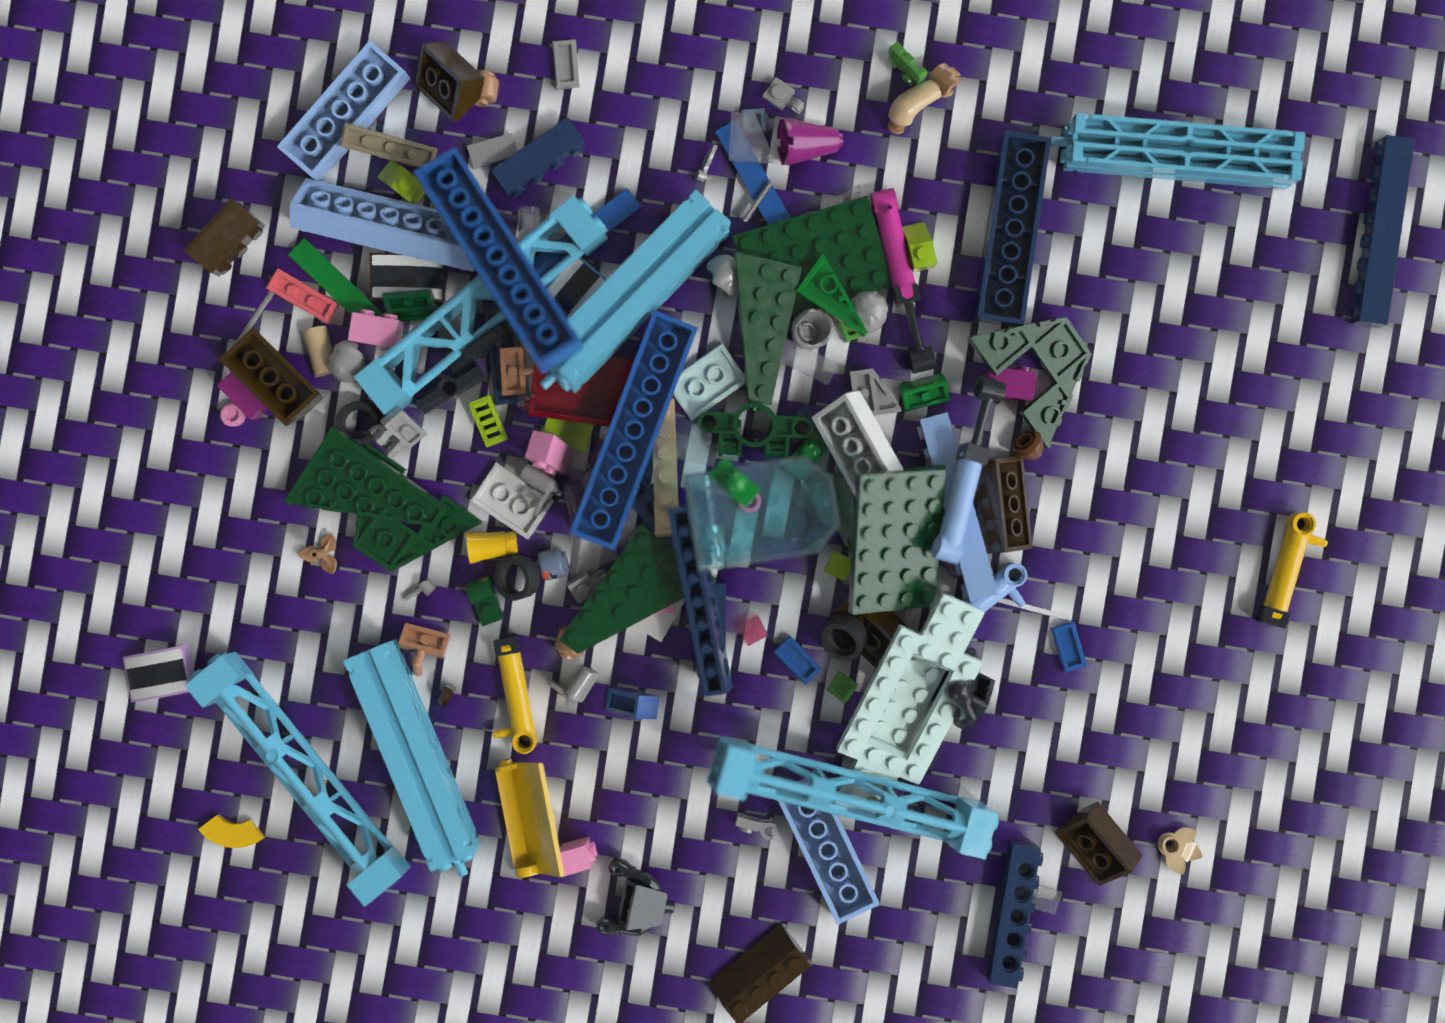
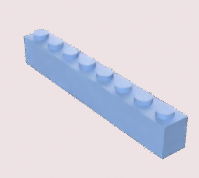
M948 412L921 419V426L917 427L920 440L926 441L927 448L923 449L926 462H931L932 466L946 465L944 510H946L958 461L955 460L958 448ZM972 502L962 540L964 544L963 554L960 561L955 564L958 576L963 575L965 584L961 585L964 599L969 598L970 602L998 595Z

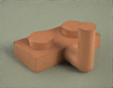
M500 348L502 395L528 394L526 375H533L534 365L526 366L525 348Z
M405 623L398 646L416 651L412 661L415 676H421L423 673L422 661L425 654L444 659L451 635Z

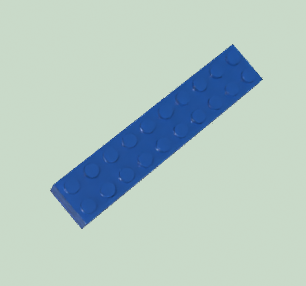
M454 147L415 170L414 173L420 185L541 374L583 350L578 335L457 149Z
M655 310L651 314L571 526L570 535L615 550L698 327Z

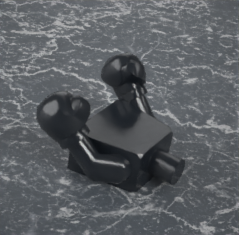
M966 648L964 653L979 659L978 653L974 648ZM978 672L975 680L972 679L969 685L963 680H953L947 683V686L944 688V694L957 707L952 716L956 727L964 729L966 725L971 728L975 727L989 706L995 680Z
M615 858L610 862L608 870L611 875L615 877L623 876L628 879L625 882L618 918L613 914L600 917L596 922V929L599 934L604 936H621L624 934L638 937L652 930L653 927L660 926L664 914L674 913L675 902L667 900V893L661 889V884L652 875L636 869V866L631 865L624 858Z

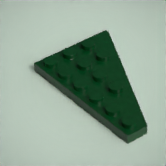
M335 426L330 428L284 501L289 505L294 504L333 512L371 516L372 518L421 524L428 527H436L449 506Z
M641 525L559 641L579 654L685 598L676 550Z

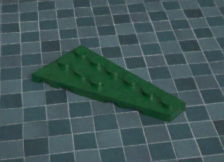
M733 252L739 296L737 299L740 332L743 340L742 354L745 362L746 398L748 401L771 405L802 267Z

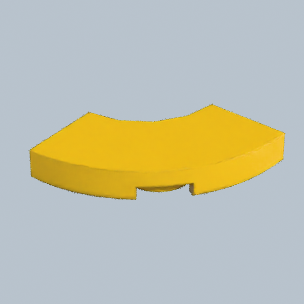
M220 814L198 829L211 842L228 848L247 847L265 838L252 819L243 823H233L225 820Z

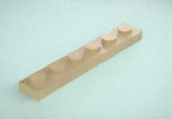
M674 398L671 399L653 447L656 537L673 536L668 510L678 506Z

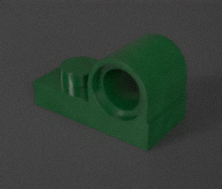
M490 575L465 584L471 603L475 605L482 626L505 619Z

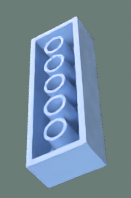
M369 40L277 147L313 179L322 181L349 150L339 146L344 123L367 129L411 78L398 64Z
M804 778L798 781V783L809 785L810 780ZM781 789V790L786 791V792H790V793H793V794H797V795H801V796L806 797L805 794H801V793H797V792H793V791ZM779 801L837 925L880 905L839 816Z

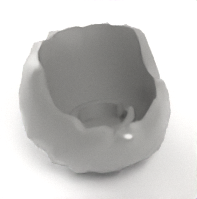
M730 255L715 256L707 263V269L713 276L712 282L723 289V296L732 297L738 292L735 277V260Z
M872 291L859 292L855 297L851 298L850 301L861 318L868 334L880 329L886 321L888 306L884 298L874 294Z
M806 308L799 312L798 316L792 321L791 327L794 343L800 349H807L808 351L822 347L832 337V318L828 313L818 308Z
M343 340L335 344L334 350L329 357V369L332 375L339 381L357 383L354 376L359 373L364 356L357 350L358 344L356 342Z

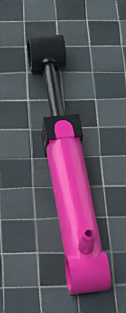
M894 188L870 193L871 205L876 216L891 278L896 308L905 307L915 350L908 351L911 371L913 374L936 369L934 351L931 346H923L914 309V303H918L921 300L918 284L915 283L898 212Z

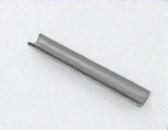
M768 181L744 216L743 220L745 222L749 220L773 185L771 181Z

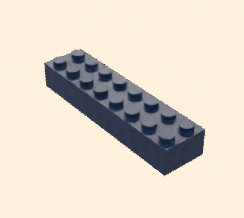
M1004 131L1000 137L973 321L1011 327L1021 326L1025 323L1052 137Z

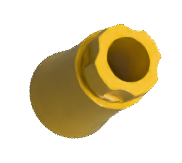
M466 532L470 564L518 553L516 532Z

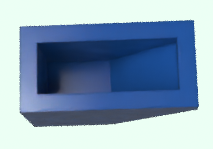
M608 688L605 711L634 719H657L660 696L640 691Z

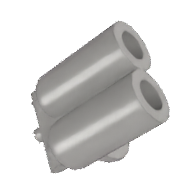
M530 464L525 466L520 478L544 494L533 512L535 516H539L545 510L554 495L560 497L562 492L558 489L559 485L554 479Z
M581 666L568 688L552 679H549L547 683L567 698L564 702L565 705L571 707L578 702L584 701L600 674L587 666Z

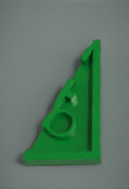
M822 254L796 292L865 338L868 331L832 270L826 256Z

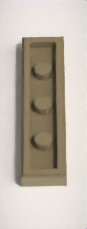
M344 123L339 146L418 168L434 160L438 148Z

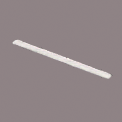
M1005 598L998 601L1003 604L1069 621V615L1027 604L1019 607L1014 601Z

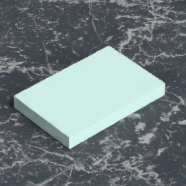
M721 343L681 372L673 395L690 420L693 421L703 412H706L745 385V376L723 343Z

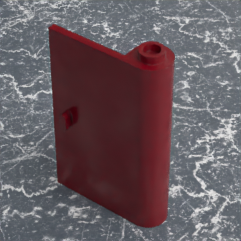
M611 356L586 383L581 385V388L575 394L571 390L566 392L557 383V379L545 390L539 383L548 374H541L534 363L530 397L525 396L524 410L528 411V416L609 427L634 360Z

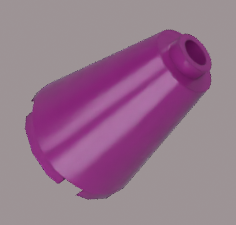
M791 118L779 120L777 139H780L781 147H777V153L781 165L789 166L838 152L839 147L843 145V135L839 133L837 128Z

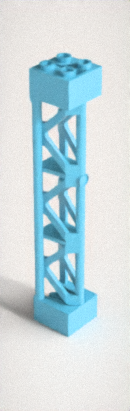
M574 195L553 211L548 218L518 242V245L532 266L535 252L568 254L541 277L545 286L584 253L588 257L609 239L605 234L608 231L597 216L595 218L590 216L594 212L582 197L577 200ZM564 228L576 244L547 240ZM479 275L383 355L376 358L354 376L383 414H389L397 406L404 409L415 400V393L458 359L465 349L483 338L506 319L502 311H500L473 333L477 301L479 299L494 300ZM460 312H462L461 333L451 322ZM445 326L456 340L430 337ZM421 347L453 350L416 380ZM402 360H404L403 380L393 370Z
M224 652L221 655H215L207 662L208 667L203 670L199 669L189 676L191 681L185 687L202 708L216 703L356 874L347 886L365 907L401 878L411 866L395 846L382 834L272 699L237 652L229 654ZM247 679L261 698L235 684ZM241 696L265 710L271 736L266 739L234 698ZM276 716L291 733L282 740ZM295 738L308 756L286 744ZM287 754L312 768L319 793L316 797L310 793L282 758L284 755ZM323 774L338 791L330 798L327 794ZM342 796L355 814L333 803V801ZM336 813L359 826L366 854L362 856L332 820L331 814ZM370 832L386 850L377 860Z
M723 736L719 738L707 783L716 794L744 800L746 793L787 802L945 841L961 854L986 859L987 853L991 850L992 835L999 822V814L980 801L838 767ZM757 754L770 757V759L756 761ZM796 764L814 768L813 773L799 767ZM784 766L809 779L810 783L806 785L763 774V768ZM821 770L840 774L841 777L826 779ZM865 781H868V782H871V783H875V784H879V785H883V790H880L879 788H877V787H875V786H873V785H871V784H869V783H867V782H865ZM760 783H761V784H765V785H769V786H773V787H777V788H781V789H785V790H789V791H793V792H797V793H801V794H805L806 797L801 796V795H797V794H793V793H790V792H786V791H783V790H779V789L767 787V786H761ZM856 784L879 796V803L836 792V786ZM892 788L910 792V795L897 797ZM935 799H939V800H943V801H947V802L954 803L955 806H956V808H957V810H955V809H953V808H951V807H949V806H947V805H945V804H943V803H941V802H939V801H937V800H935ZM834 801V802H838V803H842V804H846V805H850V806H854V807H858V808H862V809L874 811V812H876V814H873V813H870V812H866V811H862V810H859V809H856V808H852V807H847V806L835 804V803H832V802ZM924 801L952 815V821L907 810V804ZM904 819H907V820H911V821H915V822H919V823H923V824H927V825H931V826H935V827L947 829L948 831L946 832V831H942V830H939V829H935V828H931V827H928V826H924V825H920V824H916V823H912V822H908V821H903V820H904Z

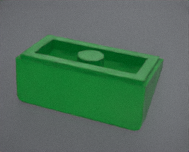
M942 373L898 385L905 412L950 400L947 380Z

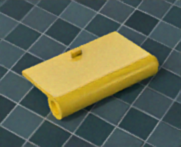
M512 759L498 761L499 765L494 768L516 878H525L536 874L556 877L565 876L543 763L513 762Z

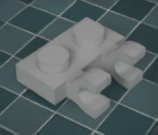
M397 406L380 420L383 425H375L369 430L375 437V441L380 446L384 445L387 447L388 453L393 457L404 446L410 449L427 435L424 429L400 406Z

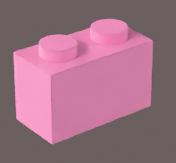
M363 309L360 310V313L352 312L348 336L349 341L391 348L401 340L404 322L397 320V315L384 313L383 317L374 316V311Z
M533 431L525 458L532 462L533 467L542 469V472L546 475L555 476L556 473L565 475L572 448L553 434Z
M589 836L563 843L559 849L565 876L591 869L596 860L595 856H597L596 845L594 842H590Z

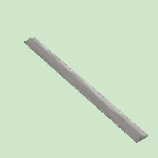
M269 291L237 341L252 328L274 295L272 291Z

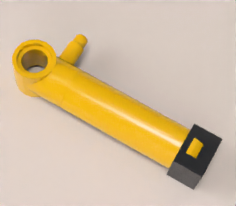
M1295 512L1290 514L1285 520L1286 531L1264 605L1259 607L1256 617L1258 622L1286 629L1290 613L1287 611L1307 543L1315 546H1327V540L1311 535L1316 528V521L1309 513ZM1300 518L1304 522V527L1301 530L1297 528V521Z
M519 635L493 640L495 655L499 661L511 727L493 731V737L505 738L513 736L512 745L516 752L527 754L536 747L538 736L535 732L521 658ZM520 736H528L531 740V745L523 746L520 743Z

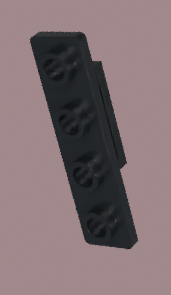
M507 319L502 321L483 338L462 352L463 354L449 365L452 372L457 373L474 361L482 360L488 355V351L507 342L506 339L515 333ZM449 349L442 354V357L444 358L453 350Z

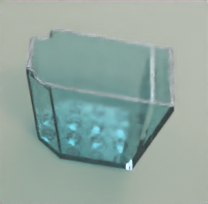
M805 456L736 467L761 489L758 493L761 497V506L753 513L741 510L738 502L708 476L712 471L684 475L699 572L819 553L840 525L832 475ZM756 497L747 505V508H753L756 505Z

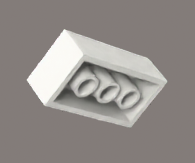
M860 391L844 394L812 417L854 495L856 494L857 473L904 470Z

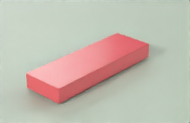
M278 268L266 289L326 324L329 323L339 306L335 301Z

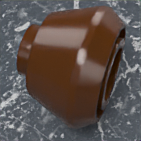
M1032 430L1021 433L1013 444L1014 454L1028 461L1038 459L1044 450L1041 434Z

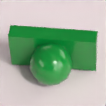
M815 429L785 463L802 479L829 449L820 432Z
M725 457L708 475L744 508L761 491L758 486Z

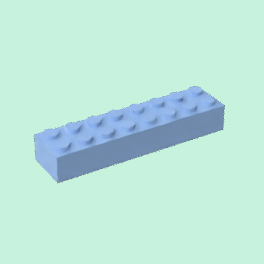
M308 178L305 179L289 205L290 228L462 270L474 271V267L436 209Z

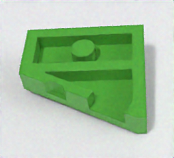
M898 41L891 45L888 50V60L894 68L898 67L903 73L902 78L909 87L924 82L928 74L926 69L923 67L919 70L914 64L915 58Z

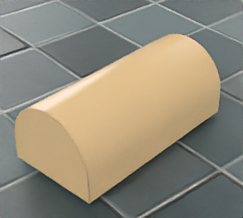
M318 326L304 330L303 336L314 377L317 378L331 374L328 361L333 349L327 327Z

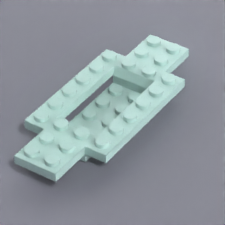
M941 591L921 632L918 630L916 632L899 624L836 747L838 752L855 759L850 770L894 781L901 777L915 784H920L954 720L952 716L957 707L946 698L944 688L948 682L953 680H963L969 685L972 679L975 680L983 665L980 659L964 653L985 613L982 609ZM945 671H950L908 752H906L905 748ZM865 781V782H867V783H869V784H871V785H873V786L879 788L880 790H883V785H879V784H875V783H871V782ZM853 783L841 785L838 793L878 803L880 800L879 796ZM854 807V808H857V809L862 810V811H866V812H870V813L876 814V812H874V811H870V810H866V809Z

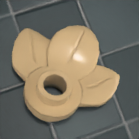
M1183 827L1174 833L1167 832L1159 837L1158 849L1165 855V863L1172 871L1184 874L1186 868L1185 861H1194L1202 858L1201 850L1193 842L1197 836V831ZM1172 840V846L1167 848L1165 846L1166 842Z

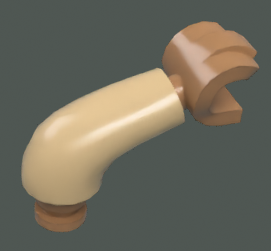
M942 63L930 73L929 80L913 86L899 95L893 101L888 113L890 118L888 124L889 131L894 134H902L905 127L912 123L920 110L941 96L943 98L952 96L954 92L952 88L963 81L959 77L961 74L954 67H949L946 63Z

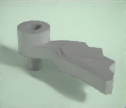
M713 144L709 148L702 164V171L697 170L695 174L696 180L701 182L711 180V177L707 176V171L718 147L717 145Z

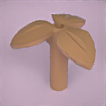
M330 533L321 539V549L315 546H308L302 549L298 556L304 561L312 563L321 559V568L325 572L333 574L337 568V561L335 557L328 555V552L336 549V539Z

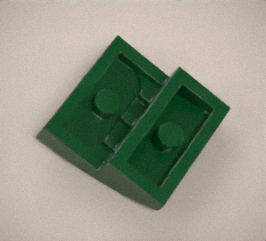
M430 289L382 293L387 313L397 315V320L402 322L425 320L438 309L436 299Z

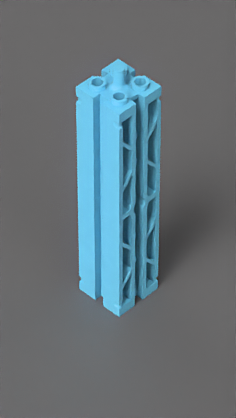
M1076 113L1073 120H1069L1067 126H1064L1062 137L1051 136V145L1066 147V149H1062L1060 155V163H1064L1063 171L1077 170L1078 172L1260 188L1275 187L1276 189L1285 190L1291 184L1301 180L1303 161L1300 160L1301 153L1304 152L1305 132L1291 133L1290 131L1095 114L1089 116L1083 113Z
M695 190L689 196V199L685 200L568 319V322L581 340L583 350L545 372L548 375L539 384L547 390L557 379V383L566 392L571 390L575 394L581 388V385L586 383L643 325L653 311H656L719 247V244L729 236L731 221L718 209L715 210L710 205V202Z
M397 639L344 660L346 670L349 671L351 682L420 848L428 861L427 864L430 872L437 869L439 872L451 868L454 863L459 877L467 875L468 871L464 862L474 858L473 855L478 853L477 848L482 843L476 834L473 821L403 653L400 652Z

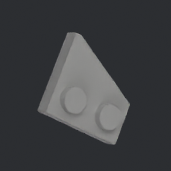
M873 368L849 372L852 392H861L874 416L901 412L900 406L897 405Z

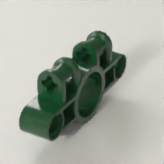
M748 403L742 406L736 413L703 412L697 421L702 431L719 433L718 457H722L724 454L737 455L738 458H741L743 444L749 447L765 445V460H768L770 457L783 458L784 461H788L789 438H806L812 432V424L807 418L775 416L768 406L761 403ZM749 408H752L751 411H761V409H764L772 418V421H769L771 433L761 442H759V439L747 441L739 432L742 420L739 418ZM707 415H711L715 419V425L710 429L705 428L702 423L703 418ZM799 421H804L809 426L808 432L804 435H800L795 431V425ZM725 446H736V448H726ZM771 449H782L783 451H772Z

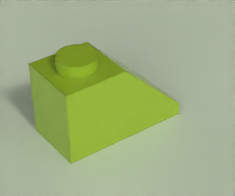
M390 160L377 177L409 203L417 204L425 194L418 179L395 161Z
M925 222L902 227L913 272L934 268L938 263L933 241Z

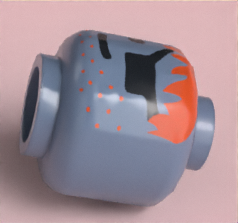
M559 548L539 552L537 555L538 561L534 562L538 567L539 574L546 581L564 577L567 570L570 569L566 552H561Z

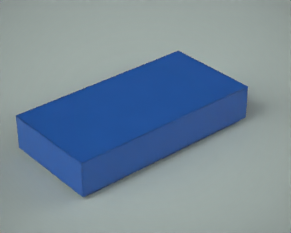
M1074 621L1050 627L1063 672L1066 673L1086 667L1087 663Z
M790 635L773 651L805 685L822 670Z

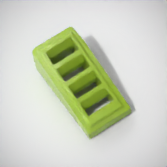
M491 395L468 403L486 448L509 440ZM489 405L490 408L478 412L477 408ZM490 413L493 414L492 418L484 421L481 420V417ZM496 422L497 426L485 430L484 426ZM500 431L501 435L488 438V434Z

